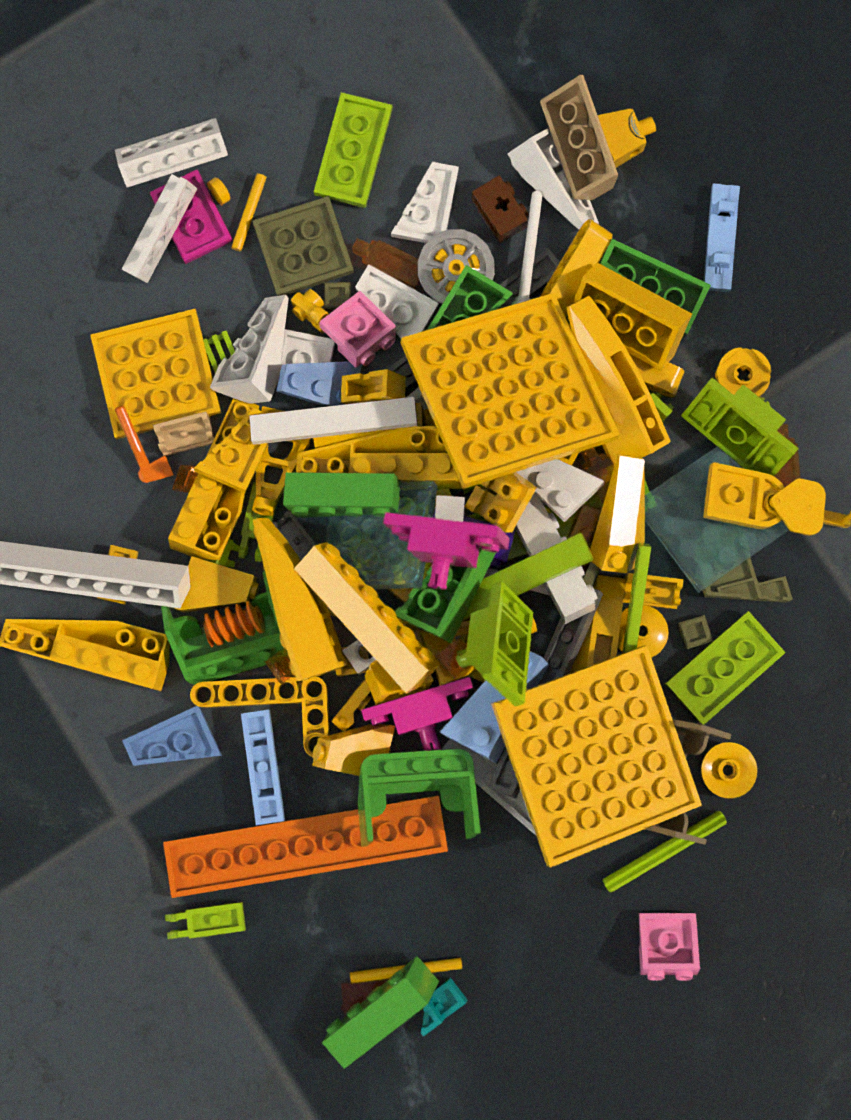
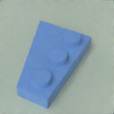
M349 361L284 364L281 367L276 392L324 407L346 405L341 403L342 376L360 373L362 364L357 368Z
M195 706L122 740L133 766L222 756L199 706Z

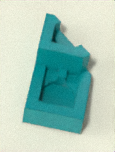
M451 978L435 989L429 1003L424 1007L423 1026L421 1027V1034L423 1036L440 1025L445 1018L468 1001Z

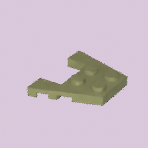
M723 522L689 544L704 597L783 603L793 600L786 576L758 583L742 530L750 527Z

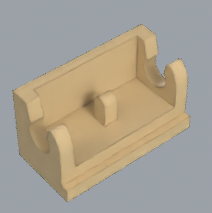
M207 412L153 425L159 440L158 446L163 456L211 445L215 438L211 419Z

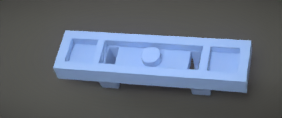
M713 183L711 187L703 280L711 285L710 291L730 292L740 186ZM720 212L730 213V217L717 215Z
M270 710L242 713L241 719L256 825L285 821Z

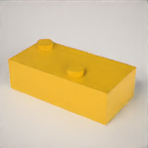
M596 263L583 275L573 302L575 303L586 296H590L606 317L628 353L660 371L674 357L692 316V313L599 263Z

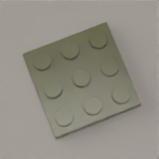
M329 196L253 220L277 296L288 295L354 273Z

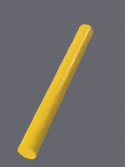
M461 957L423 962L431 973L462 969ZM405 965L350 972V981L352 984L389 979Z

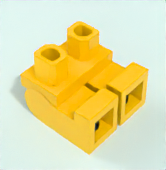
M516 472L480 483L483 486L476 485L465 508L478 513L493 525L499 526L502 531L506 533L513 532L537 489L535 485Z

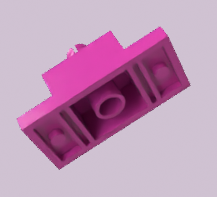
M385 512L383 524L392 530L391 533L399 536V540L408 542L407 550L421 562L433 563L428 587L438 589L440 587L442 590L447 589L450 565L476 568L480 546H482L481 550L498 553L499 549L508 550L509 537L499 526Z
M470 677L361 711L364 721L371 722L373 726L388 722V716L393 715L399 736L413 731L419 732L424 751H431L430 742L433 744L434 750H442L435 727H437V724L453 718L447 698L451 697L452 701H457L469 697L468 691H471L473 686Z

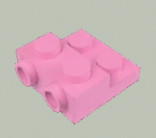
M361 291L357 292L320 321V328L338 345V351L355 368L361 364L364 366L369 365L374 360L375 353L381 348L383 350L389 349L396 340L397 326Z
M640 913V974L647 975V979L651 981L663 980L665 978L664 975H676V980L680 981L693 979V975H697L700 970L696 913Z

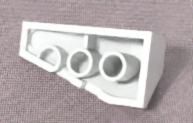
M549 128L529 138L508 153L513 167L519 172L521 177L536 191H540L542 196L576 228L580 229L588 219L599 224L590 200L573 198Z
M286 295L268 297L262 301L248 322L250 328L242 339L237 338L233 346L236 348L234 354L229 359L224 358L219 364L210 386L213 391L249 404L271 401L280 373L288 297Z

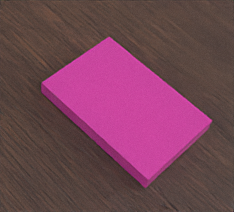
M197 169L182 176V178L193 184L197 190L172 236L185 264L233 241ZM165 185L149 192L155 205Z

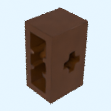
M500 175L472 191V202L499 244L527 228V218L529 217L525 206L522 203L518 204L513 197L515 192L508 181L504 182ZM500 205L502 208L507 207V209L505 212L502 209L497 210V206Z

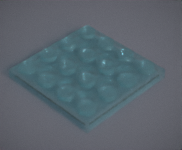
M718 446L645 495V521L698 593L788 531L781 521L770 528L755 529L703 518L709 465L715 462L741 468L734 459Z
M434 481L400 483L398 513L395 514L433 518L437 492L436 483ZM373 514L360 517H329L325 542L339 550L340 556L347 564L353 566L358 571L359 577L366 585L371 586L373 589L422 588L425 562L420 561L407 550L408 542L399 540V536L391 533L392 530L383 524L385 517H377Z

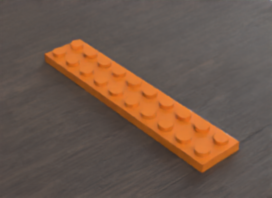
M439 796L386 804V808L381 815L371 818L373 842L367 847H361L358 809L163 842L171 898L448 852Z

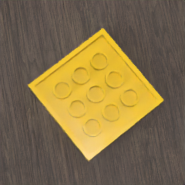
M196 309L91 334L116 440L126 437L115 412V408L121 405L125 406L137 434L153 431V425L202 412H207L209 416L221 414L217 392L210 388L213 376Z

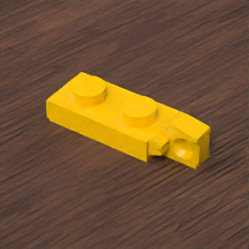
M366 679L363 680L331 720L342 731H346L354 723L353 712L357 708L361 711L371 699L368 696L370 689Z

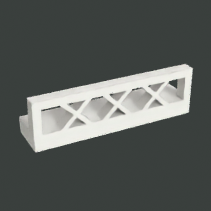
M216 118L115 150L118 166L126 187L228 156Z
M171 174L122 270L148 283L197 190L188 180Z

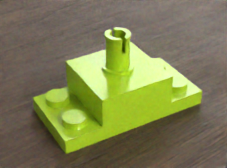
M711 378L681 415L744 469L775 476L799 449L777 431L786 419L770 407L768 400L765 403V398L758 397L745 385H742L733 395L714 378Z
M502 581L492 584L489 600L490 606L471 613L467 649L457 651L456 659L462 668L470 665L475 667L487 682L516 707L525 704L533 611Z

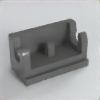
M288 510L283 514L281 520L273 522V524L302 560L316 543L291 511Z

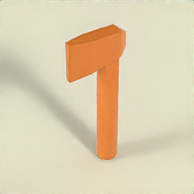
M121 405L115 408L116 415L140 467L138 472L140 480L148 483L173 476L174 474L166 455L149 463L125 406Z

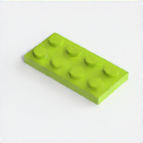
M341 92L316 181L315 196L323 198L329 196L331 200L366 208L393 110L392 105Z
M748 611L667 681L665 685L701 725H704L786 652Z

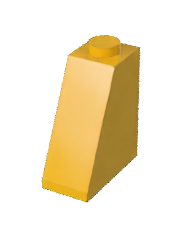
M191 556L188 565L190 589L181 608L174 609L185 613L236 606V604L246 605V601H250L257 596L260 584L256 583L257 578L254 575Z
M382 723L374 726L370 724L318 738L317 745H315L312 753V766L360 776V766L368 756L389 753L395 726Z

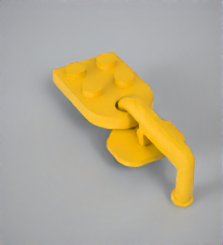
M715 462L709 465L703 518L755 529L770 528L782 520L791 532L803 535L818 533L822 529L823 524L840 528L851 527V511L846 515L824 510L826 493L824 488L815 481L799 478L784 487L776 477L767 473Z

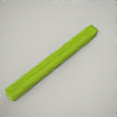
M716 811L689 827L686 834L704 838L726 825V818L721 811ZM673 837L604 878L603 884L609 892H613L695 842Z

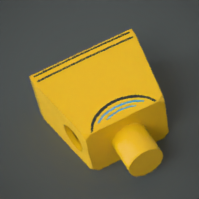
M633 109L598 115L615 167L643 152L646 146L645 136L656 132L653 118L650 116L638 121Z

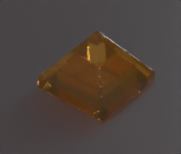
M180 465L173 485V491L190 492L198 475L194 471L195 466Z

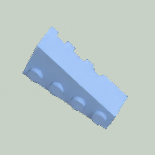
M531 651L529 652L526 690L538 686L549 666L541 656ZM485 681L440 733L488 760L497 763L505 748V743L491 703L505 697L489 682Z

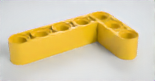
M296 677L200 682L195 684L190 692L192 702L203 708L302 703L303 746L306 753L311 757L313 753L310 749L311 740L315 737L321 738L330 735L328 687L319 677L297 681ZM312 682H319L322 686V692L318 697H310L307 689ZM286 683H290L294 687V694L288 699L282 698L280 695V688ZM257 685H264L267 691L266 696L261 700H256L252 694L254 687ZM231 686L237 687L239 691L238 698L234 701H228L225 697V691ZM207 687L211 691V698L209 701L202 703L198 699V692L200 689ZM315 709L323 713V720L319 725H312L309 722V714Z

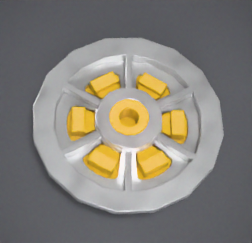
M463 229L445 230L434 235L423 246L418 259V278L424 291L436 302L443 304L466 265L493 280L495 275L494 258L488 245L476 234Z

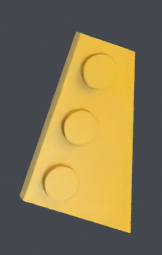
M253 408L231 430V433L220 444L218 443L203 461H200L194 467V471L245 493L269 444H252L250 415L267 413Z

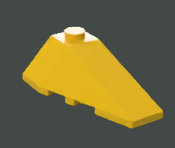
M618 454L590 552L594 559L591 562L601 570L628 573L635 567L638 544L645 543L644 459Z

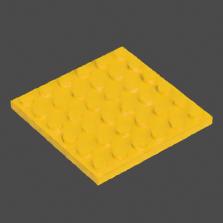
M554 293L401 338V346L463 489L618 440L620 436Z
M647 646L638 647L527 689L525 704L515 707L506 698L491 703L548 867H553L702 806Z

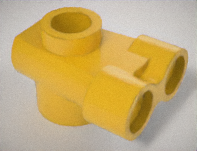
M311 289L303 295L300 292L296 293L291 299L294 315L301 321L307 319L319 332L325 333L320 328V321L328 316L329 313L321 308L324 305L321 297Z

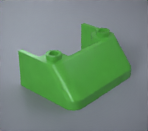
M265 571L263 572L267 592L257 595L251 602L253 607L258 605L262 611L265 622L264 633H259L257 630L254 636H248L245 633L244 639H238L235 636L233 642L225 640L224 644L220 646L214 642L212 648L206 638L204 627L200 626L196 618L182 616L174 619L169 607L161 606L165 634L183 676L188 683L195 685L200 682H210L276 663L289 657L287 650L283 648L280 642L281 632Z
M463 749L374 754L368 756L360 766L358 814L361 847H367L373 842L371 818L378 817L384 812L386 808V794L439 791L441 804L446 810L451 812L463 811L466 839H472L480 833L472 756Z

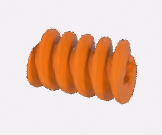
M246 601V610H243L239 604H236L235 613H232L229 607H225V616L223 617L219 610H215V619H211L208 613L204 614V630L208 643L212 648L214 642L220 646L224 644L225 640L233 642L235 636L238 639H244L245 633L248 636H254L256 630L259 633L265 632L262 611L258 605L253 607L250 601Z

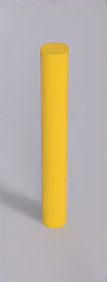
M256 174L231 247L238 252L242 251L267 178L262 174Z

